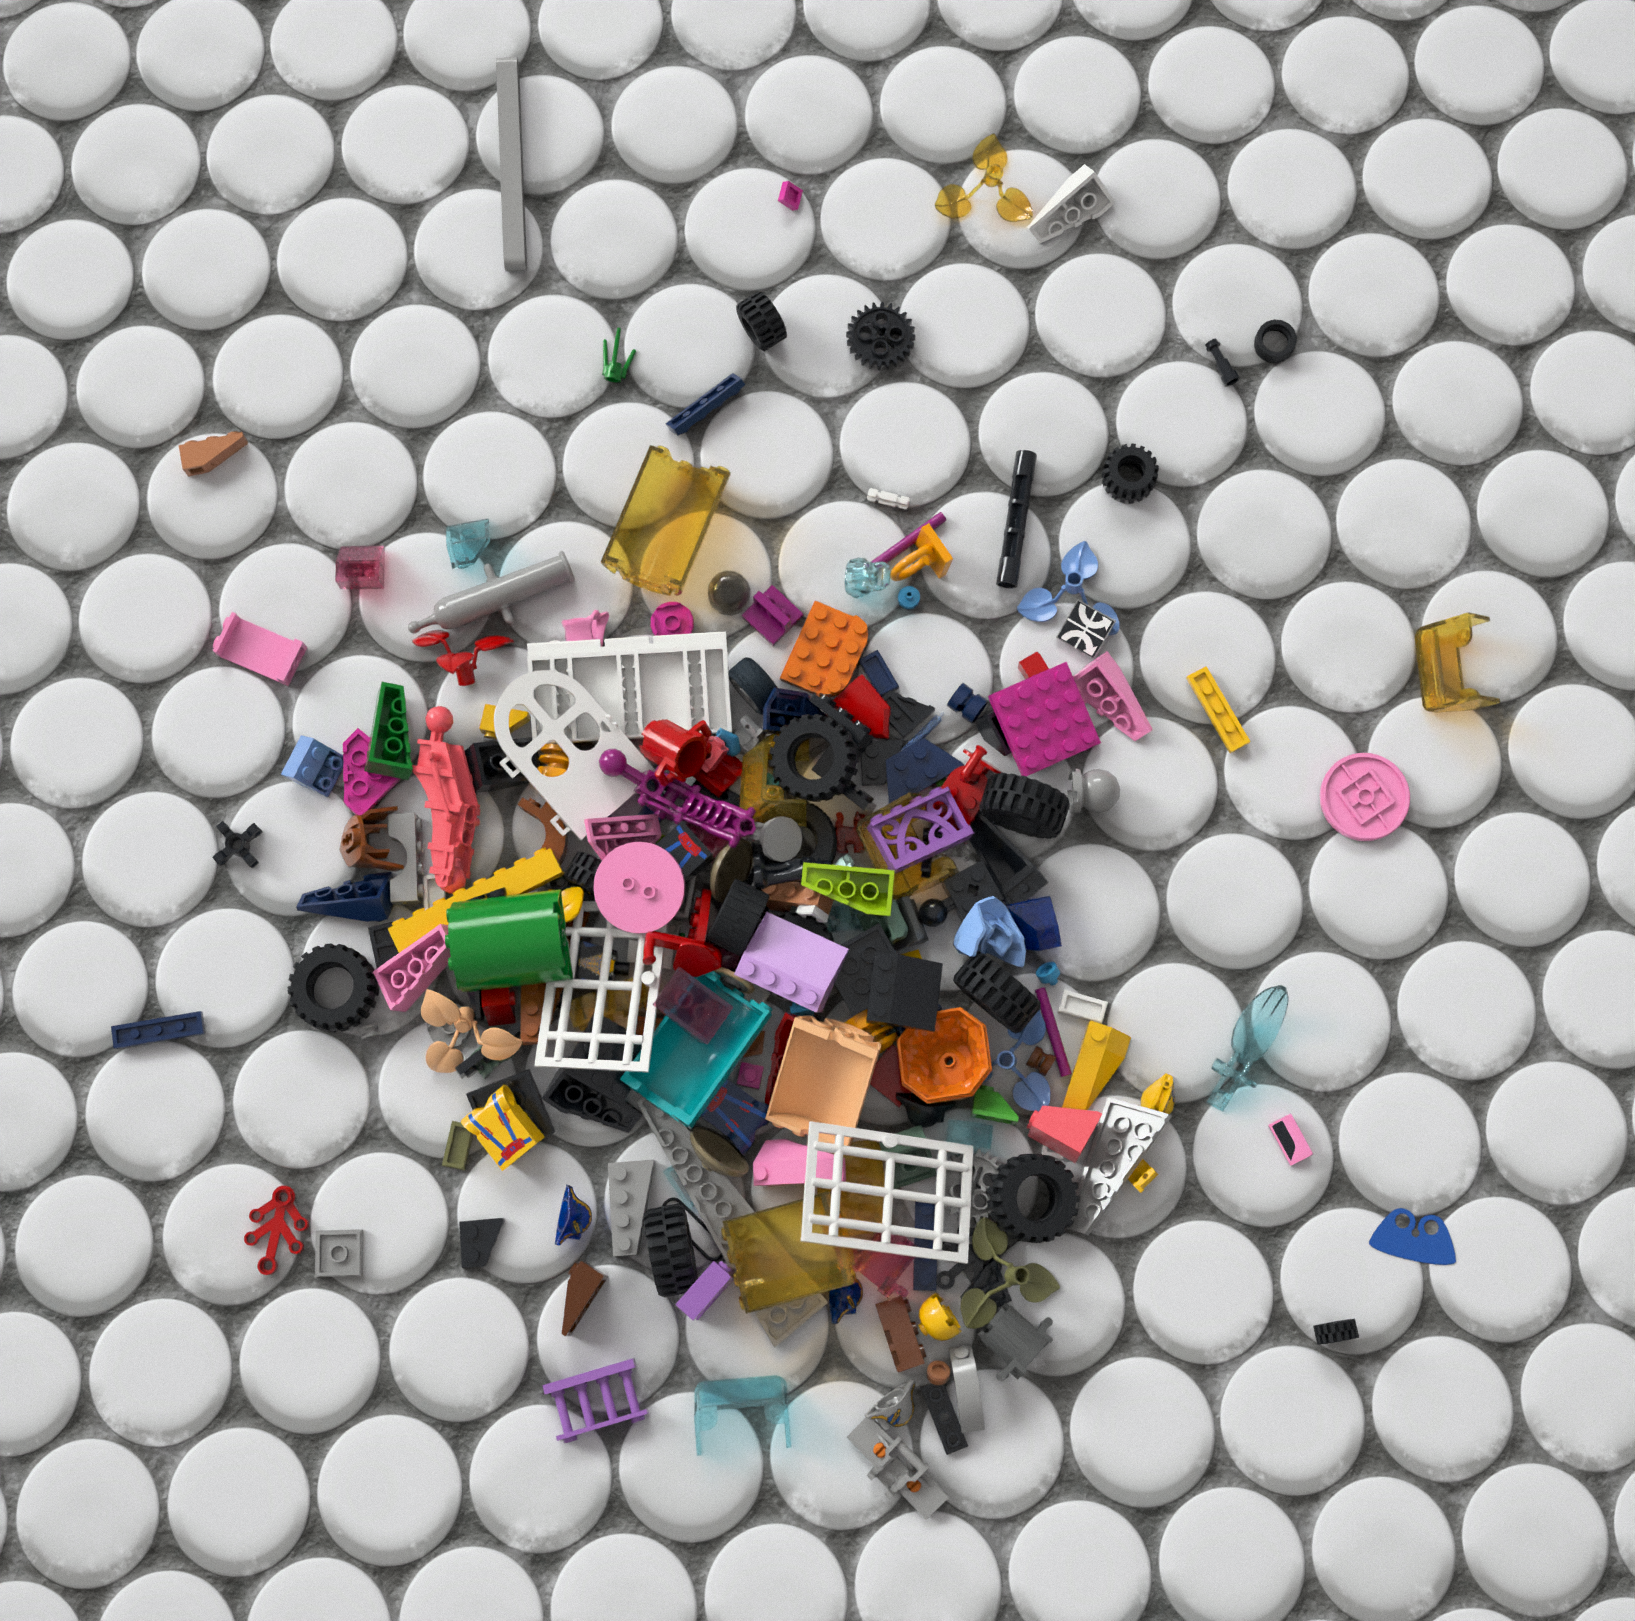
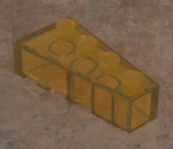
M631 977V978L626 979V980H624V981L633 982V978H634V977ZM642 982L639 1009L644 1008L647 1011L650 987ZM607 990L603 1016L612 1021H615L614 1018L623 1015V1018H627L632 991ZM591 992L571 1000L569 1015L575 1030L584 1032L595 1012L596 992Z

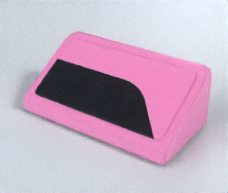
M1291 1113L1268 1125L1290 1166L1313 1155Z

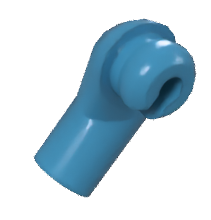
M719 728L716 736L726 742V746L729 749L726 754L737 756L741 750L738 736Z

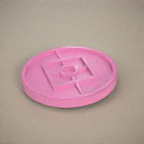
M1356 753L1340 759L1328 770L1320 787V805L1328 823L1340 834L1357 841H1375L1388 836L1402 824L1410 806L1409 786L1403 773L1388 759L1372 753Z
M647 842L627 843L612 850L600 863L594 879L595 901L602 915L615 927L631 933L652 932L668 924L680 910L685 896L684 875L679 863L664 848Z

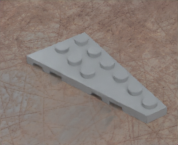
M1107 1098L1080 1179L1079 1189L1076 1192V1195L1080 1196V1203L1076 1202L1075 1208L1079 1209L1077 1216H1072L1071 1220L1074 1223L1067 1229L1085 1235L1091 1233L1172 1117L1170 1114L1114 1098Z

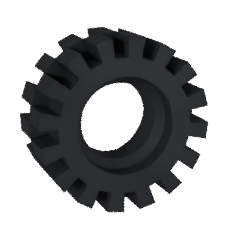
M1355 1318L1313 1326L1317 1345L1359 1338Z

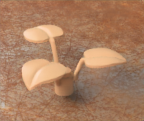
M429 989L426 990L421 1006V1016L425 1022L436 1027L444 1026L446 1023L448 1025L454 1023L456 1028L449 1046L442 1041L434 1042L429 1046L426 1052V1063L431 1070L440 1073L456 1071L455 1067L464 1061V1057L461 1051L453 1047L459 1033H466L472 1027L477 1043L483 1045L481 1053L489 1059H507L514 1055L521 1047V1039L500 1028H489L482 1033L480 1038L477 1028L478 1022L474 1020L475 1013L472 1008H458L454 1002L445 996Z

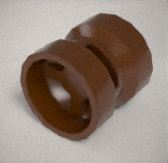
M1036 1046L1025 1065L1038 1069L1040 1074L1046 1076L1056 1056L1046 1054L1041 1047ZM1043 1057H1045V1059H1044V1061L1042 1062L1041 1066H1038V1065L1040 1064L1041 1060L1043 1059Z

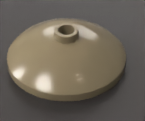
M743 838L740 839L736 848H731L727 844L717 854L712 863L710 890L713 898L723 903L735 879L744 881L749 876L753 860V850L750 842Z
M695 1127L691 1131L690 1141L692 1147L706 1170L734 1178L745 1176L749 1170L748 1163L733 1144L718 1133L705 1127Z

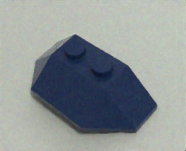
M773 688L763 708V733L779 736L782 732L780 728L783 725L788 726L790 720L795 717L798 719L802 718V715L809 714L814 716L818 714L825 717L828 716L809 701L811 697L808 693Z

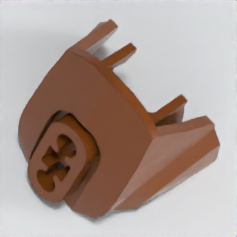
M398 806L367 810L362 815H354L349 819L344 827L339 848L348 867L385 869L393 872L404 869V865L376 860L387 858L390 850L375 849L366 842L367 834L380 833L382 828H387V824L376 823L384 821L388 814L397 811Z

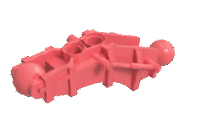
M437 706L431 708L425 717L426 725L431 731L430 740L418 739L417 743L420 744L417 766L412 765V772L421 782L429 801H425V808H431L432 842H428L427 849H431L433 867L430 866L429 873L435 875L436 884L441 890L453 894L456 890L465 888L466 878L470 879L472 855L474 856V849H472L471 843L473 842L475 827L480 824L477 816H480L481 809L477 801L472 774L469 771L463 746L443 742L444 733L449 731L453 725V715L446 707Z

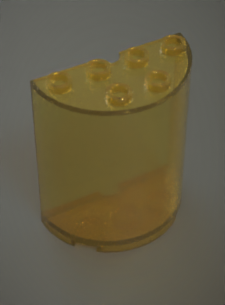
M830 1191L814 1195L813 1214L830 1216ZM804 1198L722 1221L724 1226L721 1228L722 1236L725 1241H728L730 1249L727 1250V1256L730 1264L734 1263L736 1267V1273H733V1280L736 1287L740 1289L739 1303L741 1309L745 1310L746 1314L855 1283L856 1273L852 1267L855 1265L852 1248L801 1242ZM840 1211L839 1218H844L842 1212ZM812 1224V1233L829 1235V1226ZM838 1227V1236L850 1238L847 1228Z

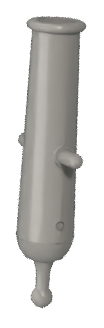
M560 551L556 557L501 577L495 575L490 564H485L484 571L487 576L485 583L442 598L435 604L434 613L431 616L418 622H410L408 630L415 634L420 629L435 624L440 625L443 629H456L496 611L502 613L507 624H511L513 616L509 608H511L512 604L565 581L574 582L575 578L563 551Z

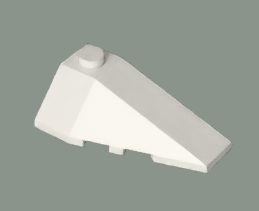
M1084 164L1066 180L1030 223L1028 229L1036 240L1042 243L1062 234L1064 230L1082 225L1081 223L1086 220L1100 217L1116 202L1096 173Z

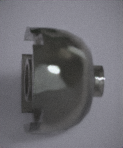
M726 570L719 572L712 578L708 585L707 596L710 605L719 611L720 614L735 615L742 612L747 604H749L751 590L748 581L742 574Z

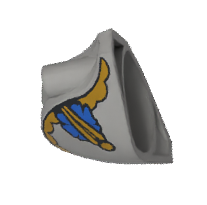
M910 1379L890 1391L864 1416L870 1420L877 1419L883 1430H887L891 1426L902 1427L906 1425L914 1414L913 1392L916 1385L915 1380Z

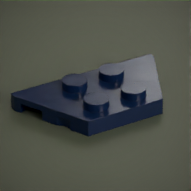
M925 738L893 755L885 761L889 808L892 809L947 777L954 769L964 766V764Z

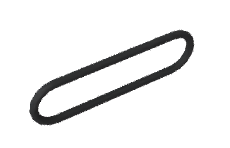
M668 1198L662 1206H666L670 1201H676L683 1205L685 1210L710 1234L706 1225L678 1198ZM692 1240L693 1246L708 1260L717 1261L723 1257L722 1253L714 1258L708 1256Z

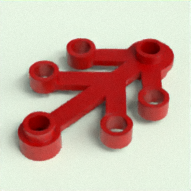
M289 1186L277 1187L272 1194V1200L258 1209H253L249 1213V1218L252 1222L260 1223L263 1221L265 1214L276 1208L274 1218L255 1231L246 1233L244 1236V1242L247 1245L254 1246L261 1237L271 1231L266 1256L261 1258L257 1265L259 1272L263 1275H272L278 1268L275 1256L280 1234L283 1235L288 1243L291 1253L300 1254L304 1250L303 1242L296 1239L284 1220L285 1211L287 1210L294 1220V1228L296 1230L305 1231L309 1227V1221L301 1216L294 1205L295 1192ZM283 1193H286L288 1195V1199L283 1202L281 1200V1195ZM258 1211L260 1213V1218L258 1220H255L253 1218V1215L255 1212ZM304 1220L305 1226L300 1229L298 1222ZM251 1234L255 1236L253 1243L248 1241V1237ZM294 1243H299L300 1249L298 1251L293 1250ZM268 1261L272 1263L270 1270L265 1268V1264Z

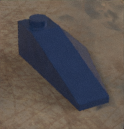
M392 872L369 874L363 876L364 880L351 883V880H348L335 889L328 886L304 893L296 906L297 911L365 922L388 920L394 907L390 901V880L393 879Z

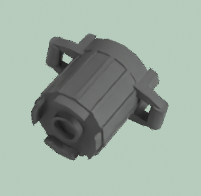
M1004 1303L998 1313L988 1324L984 1325L977 1335L988 1348L1007 1364L997 1373V1380H1005L1009 1373L1018 1380L1027 1372L1025 1368L1049 1342L1053 1341V1338L1045 1332L1053 1324V1320L1049 1317L1045 1318L1036 1329L1017 1310Z

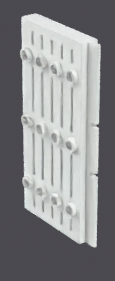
M726 631L653 636L654 644H649V636L605 639V647H601L600 639L527 644L528 673L550 670L563 673L575 679L588 691L607 715L612 717L613 722L618 724L619 729L628 739H644V736L641 734L645 727L653 720L658 721L662 719H668L688 731L694 725L704 720L712 734H716L719 728L732 733ZM541 685L533 691V698L548 716L554 720L561 717L575 704V699L569 692L556 686ZM586 713L580 714L564 728V734L572 743L596 742L600 736L597 728L598 725ZM531 714L533 740L541 734L543 729ZM549 741V742H547L546 744H557V743H556L555 741Z

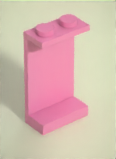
M234 612L224 620L223 631L220 636L216 637L213 643V652L218 657L286 686H289L307 650V646L302 641L294 639V641L245 621Z

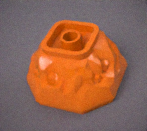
M961 1007L937 1011L935 1032L906 1028L897 1040L902 1085L927 1104L972 1097L992 1071L986 1025ZM953 1059V1063L947 1065L948 1061Z

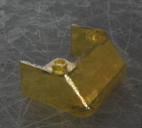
M1467 612L1422 626L1417 630L1415 645L1422 705L1426 711L1434 713L1470 711L1500 703V698L1480 695L1476 689H1464L1459 648L1467 646L1471 642L1473 636L1472 627L1489 622L1490 617Z
M771 734L743 756L739 807L745 810L753 807L756 811L752 818L754 822L765 824L770 819L784 816L793 819L798 826H806L807 800L784 799V791L781 787L766 785L768 760H772V755L769 754L770 747L774 748L775 742L773 739L775 735H780ZM809 739L804 741L798 748L795 761H809Z

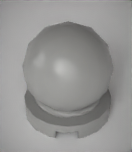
M1080 769L1069 770L1068 780H1072V790H1067L1070 813H1080L1082 807L1091 812H1105L1110 810L1119 800V783L1117 778L1109 771L1094 769L1082 775Z

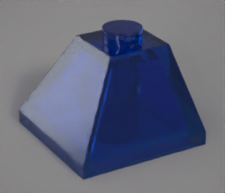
M1050 896L1006 905L1018 929L1024 936L1025 949L1042 951L1062 946L1059 926Z

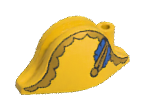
M1165 1073L1147 1087L1141 1097V1106L1170 1114L1175 1106L1173 1076Z

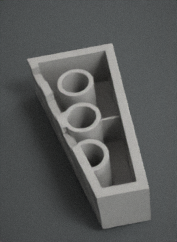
M655 1160L608 1163L614 1257L639 1255L644 1228V1213L647 1211Z

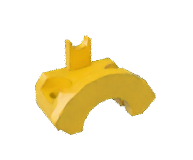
M1142 1158L1128 1180L1142 1193L1144 1188L1158 1173Z

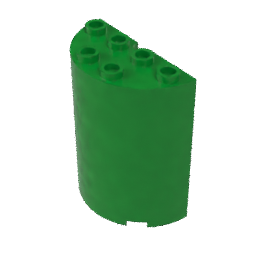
M561 889L453 902L450 909L446 910L448 935H445V945L447 949L450 948L451 955L448 958V966L450 971H454L458 990L465 993L573 980Z

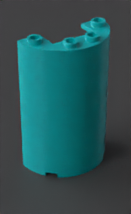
M714 971L693 977L654 1031L649 1073L625 1071L620 1078L621 1081L651 1104L690 1129L694 1127L772 1017L771 1012L773 1009L763 1002L759 1004L753 999L747 1001L744 999L745 995L736 988L730 990L725 987L719 980L721 976ZM641 1051L633 1062H640Z

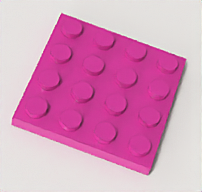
M1067 662L988 695L1021 776L1027 777L1101 743Z

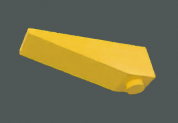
M1091 1020L1087 1023L1062 1108L1089 1109L1125 1059L1131 1039L1130 1036Z

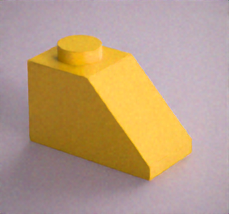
M485 704L479 729L484 734V737L497 740L494 730L496 706ZM516 709L510 710V734L530 722L531 716L529 712Z

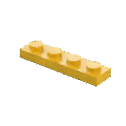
M1207 666L1186 677L1188 683L1229 753L1249 744L1251 741Z

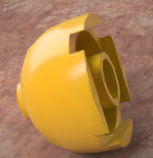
M934 1293L922 1303L919 1309L921 1323L918 1326L925 1336L930 1335L935 1340L946 1341L960 1334L962 1330L959 1329L961 1326L949 1306L946 1307L944 1304H941L944 1301L938 1293Z

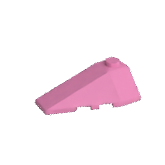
M1108 651L1090 662L1073 676L1084 704H1090L1097 710L1096 713L1100 716H1106L1114 723L1116 728L1132 740L1136 741L1152 731V727L1121 668Z
M788 1139L766 1140L753 1162L754 1186L805 1184L807 1145H802ZM817 1152L816 1178L832 1180L834 1154ZM843 1158L842 1167L843 1182H846L845 1158Z

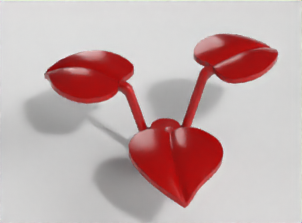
M428 631L412 640L414 645L421 647L432 646L438 643L443 644L448 654L439 656L436 662L449 673L454 674L456 672L459 686H468L476 682L474 670L477 669L476 662L479 651H489L511 642L514 643V640L511 638L490 635L475 641L474 654L470 652L454 654L445 640L449 637V633L446 631Z

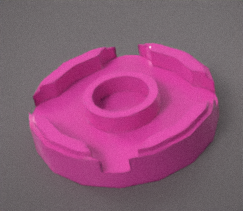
M679 602L661 604L651 616V630L654 636L692 634L694 629V618L691 611Z

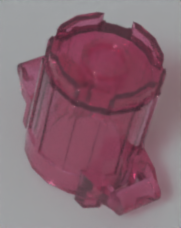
M876 1232L870 1241L881 1242L882 1233ZM891 1235L890 1243L918 1247L905 1236ZM844 1248L847 1253L853 1255L846 1265L855 1272L859 1271L878 1287L877 1291L889 1298L895 1290L901 1297L908 1296V1290L902 1285H898L896 1281L915 1257L867 1250L858 1252L857 1249Z

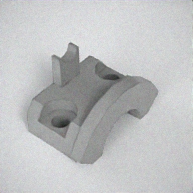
M745 715L740 720L742 723L741 727L734 734L739 738L740 752H744L748 756L760 745L766 734L763 733V728H760L749 715Z

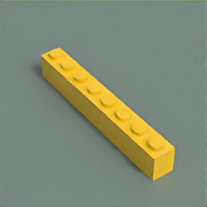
M541 848L534 852L535 856L526 859V857L514 862L515 866L507 870L505 867L493 873V877L487 880L485 877L475 881L473 883L474 886L467 890L465 888L453 892L454 896L447 900L445 898L438 899L432 903V907L426 910L425 908L418 909L412 913V917L406 920L400 918L392 923L393 926L388 928V931L398 952L400 953L438 925H448L446 910L450 909L453 902L466 901L503 887L506 888V896L525 894L563 876L564 872L554 851L551 848Z

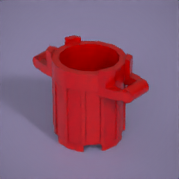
M668 719L653 720L645 727L641 734L644 736L643 745H639V748L644 757L659 765L657 771H655V777L661 786H667L675 779L685 782L687 780L685 778L693 776L700 770L705 762L707 753H710L712 750V745L707 742L712 731L704 720L694 725L689 731ZM665 770L670 771L667 776L664 774Z

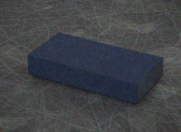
M878 650L859 660V664L872 686L882 697L890 690L895 691L899 689L898 683Z

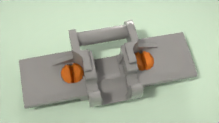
M865 1418L847 1436L851 1443L874 1465L867 1476L871 1481L876 1477L887 1488L885 1495L889 1499L899 1491L927 1520L949 1498L946 1492L925 1472L930 1467L928 1463L924 1464L902 1441L903 1438L900 1435L893 1439L875 1419ZM895 1447L917 1469L916 1472H912L892 1451Z

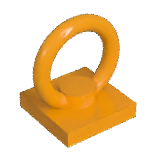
M929 523L920 530L915 543L918 550L903 558L891 570L890 578L893 581L904 580L926 565H930L939 579L947 574L953 557ZM918 560L916 563L908 567L911 563Z

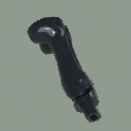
M753 854L755 888L760 890L781 883L801 882L803 862L831 865V860L821 861L819 857L817 858L818 861H815L814 858L803 857L780 863H767L761 854Z

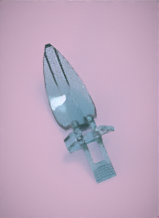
M1278 985L1265 989L1244 1009L1233 1029L1231 1039L1233 1052L1230 1059L1226 1063L1216 1058L1211 1067L1221 1077L1206 1103L1223 1112L1242 1082L1252 1088L1257 1087L1256 1082L1246 1078V1075L1253 1062L1259 1060L1268 1051L1282 1026L1289 1002L1286 987ZM1236 1061L1244 1065L1240 1072L1233 1069ZM1229 1076L1235 1082L1227 1094L1220 1090V1088Z

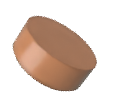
M939 1360L931 1362L927 1367V1379L934 1385L945 1384L950 1377L949 1366Z

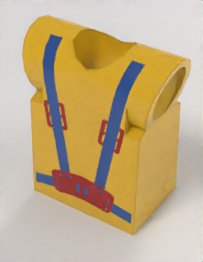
M503 1085L489 1097L485 1107L475 1108L461 1119L462 1125L469 1132L477 1136L479 1142L502 1171L545 1138L523 1109L516 1104L515 1097L507 1085Z

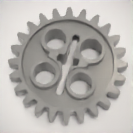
M977 1149L976 1153L973 1154L972 1182L975 1180L979 1167L982 1168L981 1175L976 1182L978 1189H975L971 1194L970 1221L971 1218H974L975 1224H978L980 1217L988 1218V1214L993 1212V1209L988 1208L987 1200H991V1194H987L989 1186L983 1183V1176L998 1174L997 1168L1001 1165L995 1164L998 1157L989 1159V1152L981 1156L980 1149ZM958 1154L959 1158L951 1155L950 1159L953 1162L962 1163L963 1154ZM946 1170L945 1196L957 1198L952 1190L954 1186L961 1187L962 1172ZM977 1195L983 1197L985 1201L982 1208L974 1204L973 1200ZM944 1206V1209L951 1208L950 1216L956 1212L958 1214L957 1221L960 1220V1208Z

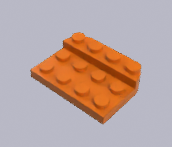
M814 601L783 669L780 680L819 696L822 693L828 697L838 696L849 685L861 655L867 646V624L857 615L851 616L823 603Z

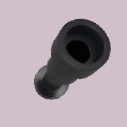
M1212 339L1205 344L1206 350L1213 354L1224 386H1231L1239 381L1240 377L1237 371L1233 370L1228 359L1224 358L1219 349L1220 342L1217 339Z

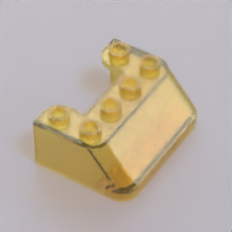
M909 792L858 822L856 827L857 834L874 869L888 870V866L872 835L867 830L871 822L870 819L878 814L885 816L890 813L892 808L898 805L903 807L909 805V802L915 797H922L920 793ZM903 817L897 819L896 821L900 824ZM918 818L910 820L905 837L918 838L912 826V823L919 820ZM885 825L881 828V834L884 838L889 840L896 839L897 835L890 836L886 833L887 831H893L891 825ZM907 842V843H905V845L910 844V845H909V849H910V850H912V851L916 850V844H915V843H912V842ZM887 845L894 859H898L896 845ZM949 857L936 859L932 862L930 878L921 877L922 862L896 873L893 899L898 900L905 896L910 897L942 883L943 880L959 872L955 862Z

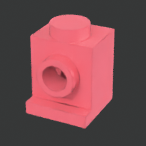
M713 735L707 741L712 745L711 755L707 753L705 762L701 767L706 773L715 770L729 751L725 746V742Z

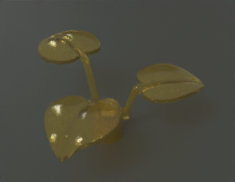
M994 133L984 138L973 152L972 160L975 167L980 170L986 169L980 183L968 195H965L964 189L959 185H947L939 192L934 205L936 210L946 217L962 218L971 210V203L968 199L983 184H986L988 187L998 186L1001 199L998 200L996 209L1001 218L1009 222H1018L1033 217L1031 204L1022 191L1011 187L1003 194V182L1000 180L1008 159L1005 149Z

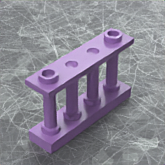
M635 1358L542 1385L544 1394L551 1393V1396L555 1398L564 1434L556 1436L557 1441L563 1439L565 1444L578 1440V1434L631 1419V1423L645 1419L644 1415L648 1414L649 1410L648 1408L640 1410L631 1378L632 1368L637 1367ZM615 1373L622 1377L631 1410L630 1414L620 1417L617 1416L608 1382L610 1380L609 1375ZM595 1379L596 1383L600 1385L609 1419L595 1424L586 1387H588L587 1382ZM572 1386L574 1391L577 1390L586 1427L574 1431L563 1395L565 1394L564 1389Z

